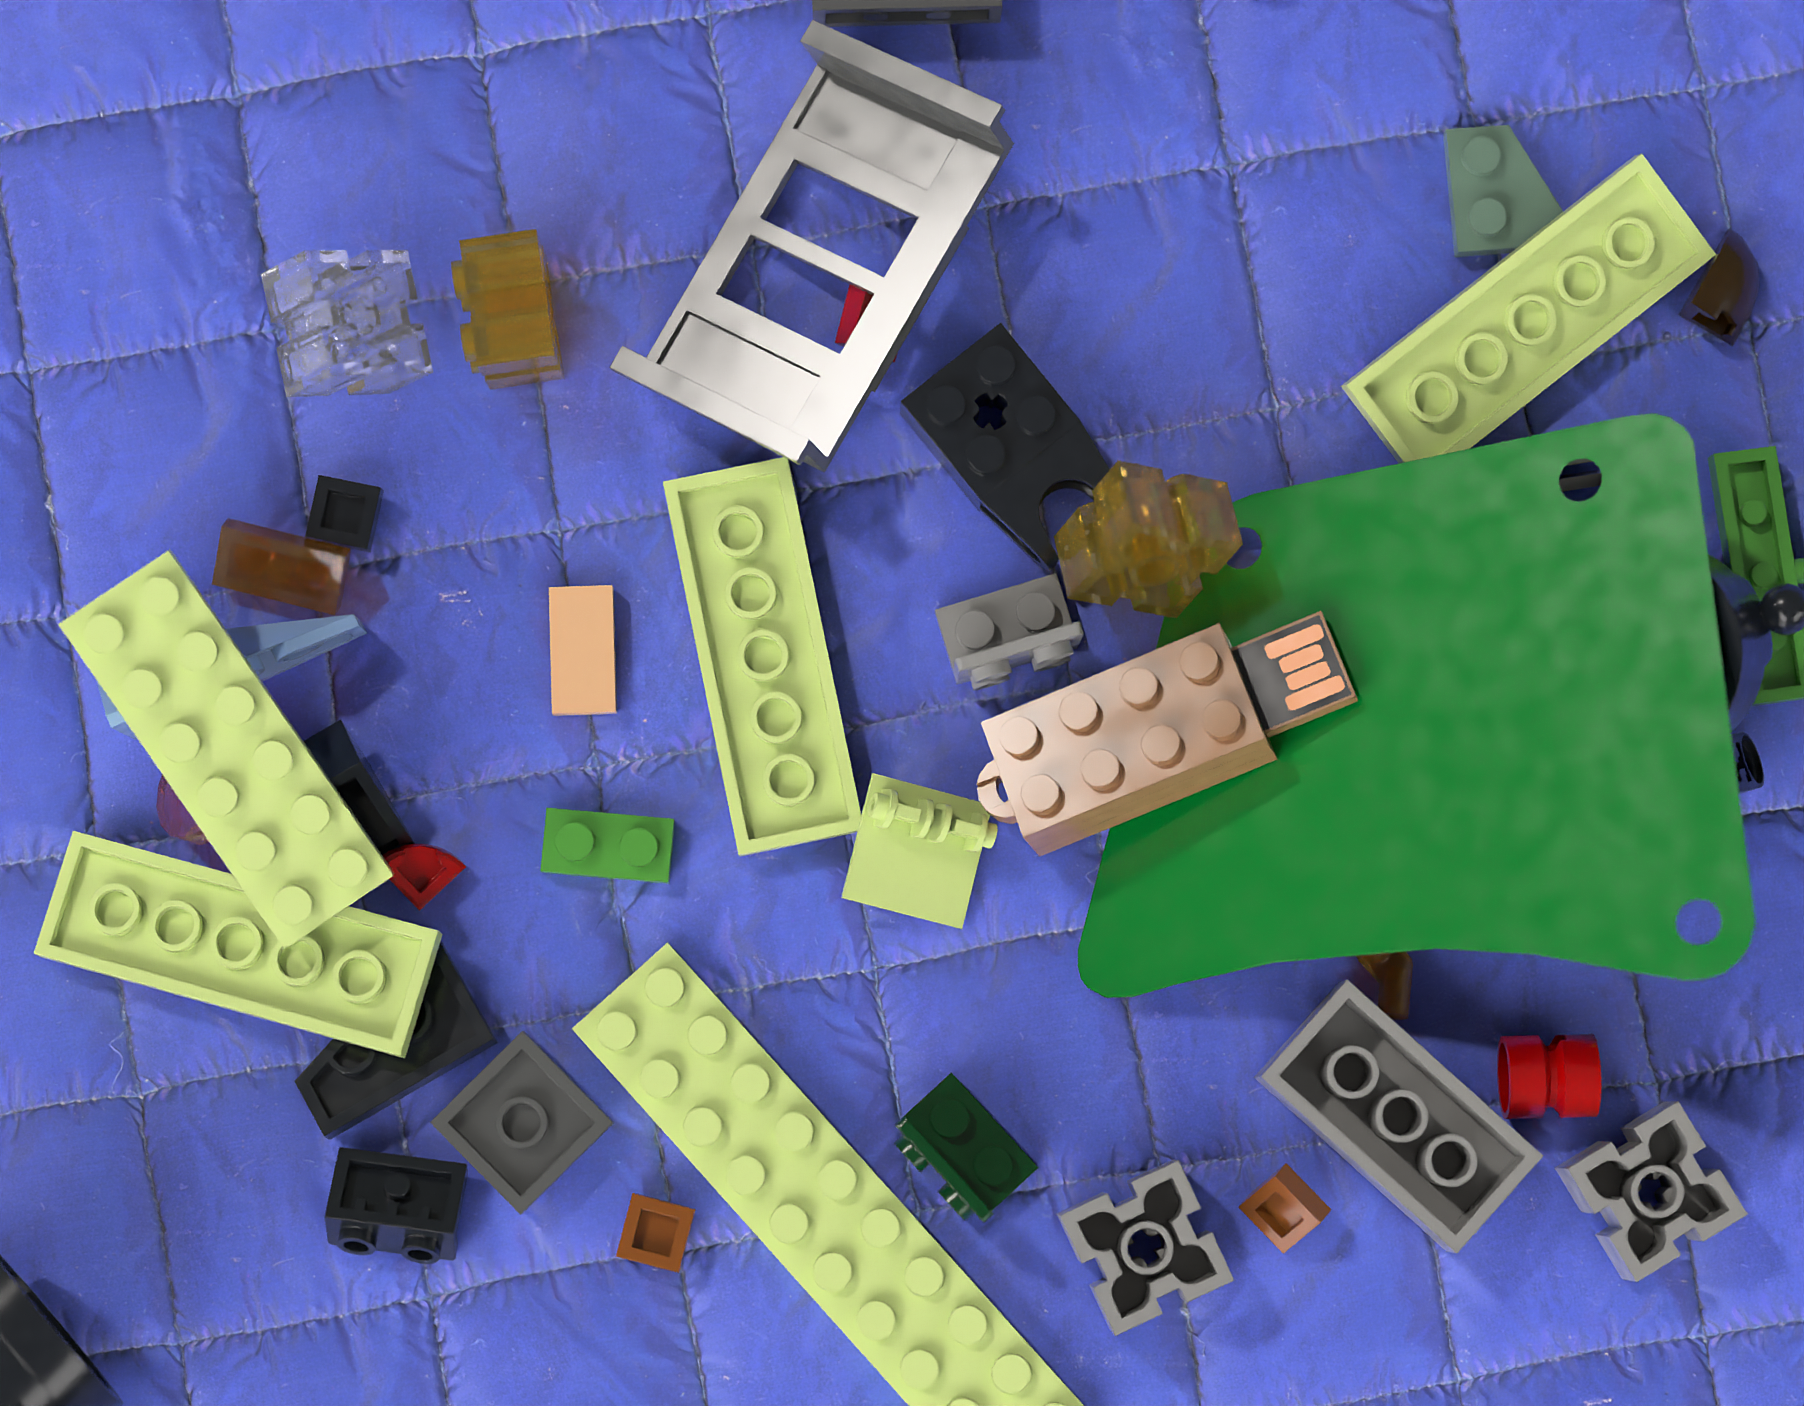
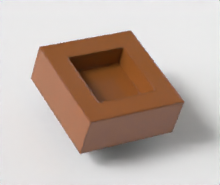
M1287 1163L1253 1190L1238 1207L1283 1254L1318 1226L1331 1211L1329 1206Z
M632 1193L616 1257L679 1273L696 1209Z

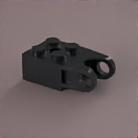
M999 323L901 400L900 415L975 508L992 521L1034 562L1047 571L1055 567L1060 559L1050 544L1047 532L1039 517L1040 504L1048 495L1061 489H1076L1104 506L1115 517L1128 509V503L1119 484L1079 418L1002 323ZM983 406H989L990 409L993 406L999 408L1002 411V427L994 430L990 422L984 428L976 424L979 417V408Z

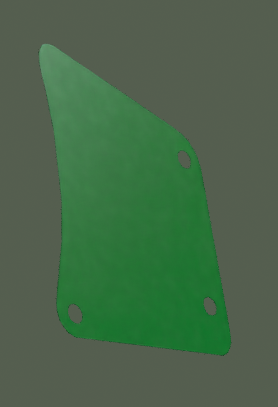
M1655 413L1624 416L1254 493L1226 504L1192 535L1183 550L1174 578L1156 649L1219 623L1231 645L1235 647L1322 611L1358 701L1269 737L1277 760L1109 828L1078 947V970L1080 978L1087 988L1105 998L1135 997L1176 984L1277 962L1427 949L1535 954L1683 981L1709 979L1725 973L1740 961L1750 947L1756 920L1694 441L1682 425L1670 417ZM1577 459L1593 461L1600 468L1602 474V483L1598 492L1592 498L1585 501H1572L1566 498L1559 486V477L1563 468ZM1238 528L1254 530L1260 536L1262 543L1258 560L1244 569H1235L1229 566L1222 555V545L1226 536ZM1693 900H1706L1713 903L1721 916V928L1717 936L1710 942L1702 945L1691 944L1685 941L1679 935L1676 927L1677 915L1680 909L1686 903Z

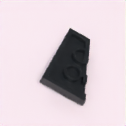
M440 941L405 1058L332 1039L294 1082L323 1136L331 1140L498 1042L443 942Z

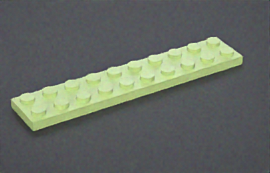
M668 942L572 1028L578 1037L909 1406H1084Z

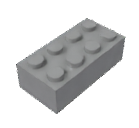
M1349 980L1337 983L1254 1076L1260 1084L1447 1252L1457 1254L1543 1157L1537 1149Z

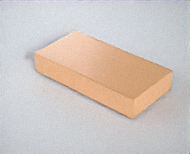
M613 586L549 587L551 700L553 716L617 714Z

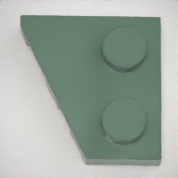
M1509 125L1446 129L1443 139L1454 257L1511 253L1563 212Z

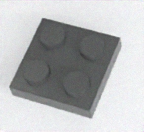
M522 1031L430 1123L521 1215L615 1122L525 1031Z

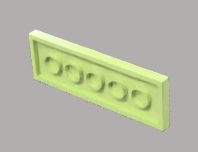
M1635 155L1341 385V387L1398 463L1470 449L1708 262L1716 253L1644 155Z
M781 457L663 481L739 857L857 833L861 811L788 459Z
M168 550L58 624L284 949L394 876V872L171 550Z
M73 831L33 954L405 1058L443 934L438 930L348 906L284 949L232 874Z

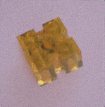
M532 229L459 240L462 260L451 261V270L457 300L461 299L463 312L471 311V322L460 324L464 357L466 362H470L472 373H481L485 377L490 390L565 379L553 308L554 302L548 261L545 250L541 246L537 230Z
M1119 460L1093 489L1094 502L1078 507L1054 536L1068 599L1113 606L1121 597L1131 599L1134 611L1177 618L1203 589L1199 575L1202 572L1217 574L1243 545L1227 482L1191 474L1176 475L1165 481L1162 469Z

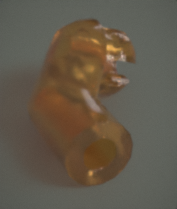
M1404 951L1356 956L1362 966L1379 984L1377 1007L1392 1020L1408 1019L1413 974V961L1408 953Z

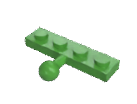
M1776 446L1715 453L1709 456L1708 465L1724 565L1734 574L1748 580L1760 600L1768 589L1777 584L1789 583L1796 586L1804 584V558H1793ZM1804 628L1795 634L1784 636L1771 631L1772 659L1765 666L1760 690L1752 706L1804 699Z

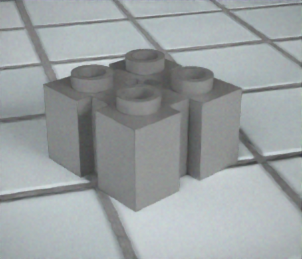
M1679 1101L1662 1102L1622 1126L1620 1129L1628 1142L1616 1149L1612 1142L1598 1141L1555 1167L1580 1211L1596 1214L1600 1211L1608 1227L1595 1235L1620 1277L1628 1281L1638 1282L1681 1256L1673 1243V1240L1685 1234L1687 1239L1704 1242L1748 1215L1720 1169L1704 1168L1701 1170L1693 1154L1705 1148L1706 1145ZM1644 1177L1651 1180L1658 1178L1661 1187L1654 1192L1658 1203L1653 1207L1650 1202L1640 1201L1638 1192L1641 1189L1640 1182Z
M1173 1159L1128 1180L1127 1183L1133 1196L1113 1205L1108 1193L1102 1192L1057 1213L1078 1261L1084 1263L1095 1258L1104 1278L1089 1285L1110 1331L1115 1336L1163 1314L1156 1298L1177 1289L1180 1298L1185 1302H1189L1234 1281L1213 1233L1205 1230L1195 1235L1186 1215L1201 1207L1179 1160ZM1140 1229L1148 1236L1158 1234L1160 1237L1161 1247L1153 1249L1157 1258L1149 1264H1146L1139 1256L1130 1258L1127 1246L1134 1243L1131 1236Z

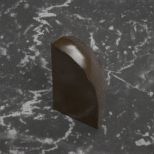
M1728 229L1715 250L1716 255L1708 262L1678 315L1733 346L1751 316L1759 292L1760 282L1758 262L1747 243L1739 234Z

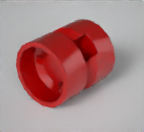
M1594 1034L1555 1035L1549 1046L1544 1044L1539 1035L1501 1036L1497 1053V1082L1503 1118H1542L1549 1107H1553L1561 1118L1597 1117L1600 1110L1602 1083L1600 1055Z

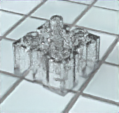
M305 250L261 273L271 323L285 325L288 339L287 343L276 348L286 397L329 396L347 387L348 395L389 394L433 373L423 323L411 324L407 304L417 300L418 297L408 250H367L349 260L347 250Z

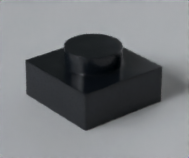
M318 475L305 537L310 541L371 553L384 493L383 489L377 486Z

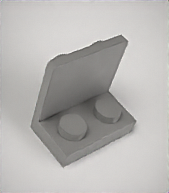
M1057 573L935 610V616L956 684L959 685L971 681L973 690L988 688L1008 681L1010 679L1009 674L1012 672L1011 668L1032 663L1034 672H1039L1071 661L1070 655L1074 654L1073 650L1079 647L1084 635L1080 621L1075 623L1071 621Z

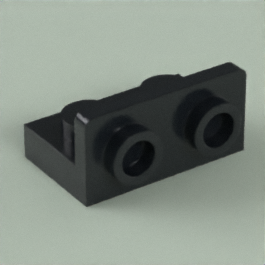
M339 1147L324 1216L328 1243L337 1245L341 1250L354 1255H370L375 1251L402 1254L404 1258L422 1264L435 1263L439 1259L455 1260L458 1249L457 1229L468 1177L467 1164Z

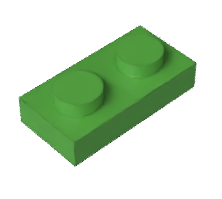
M546 808L540 871L551 874L669 884L675 820L671 818Z

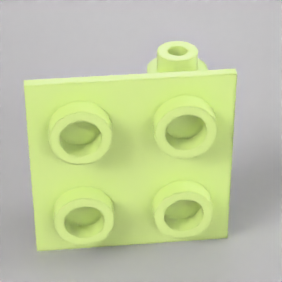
M872 773L841 898L962 929L982 847L991 849L994 845L998 830L997 824L989 822L990 815L979 801Z

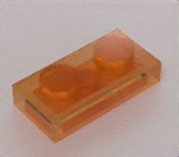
M228 518L221 526L212 585L336 615L342 604L351 549Z

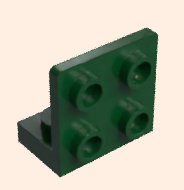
M952 1072L895 1124L903 1134L894 1142L896 1147L920 1173L929 1164L932 1165L947 1182L938 1190V1193L964 1221L975 1213L985 1223L993 1215L992 1211L1038 1169V1166Z

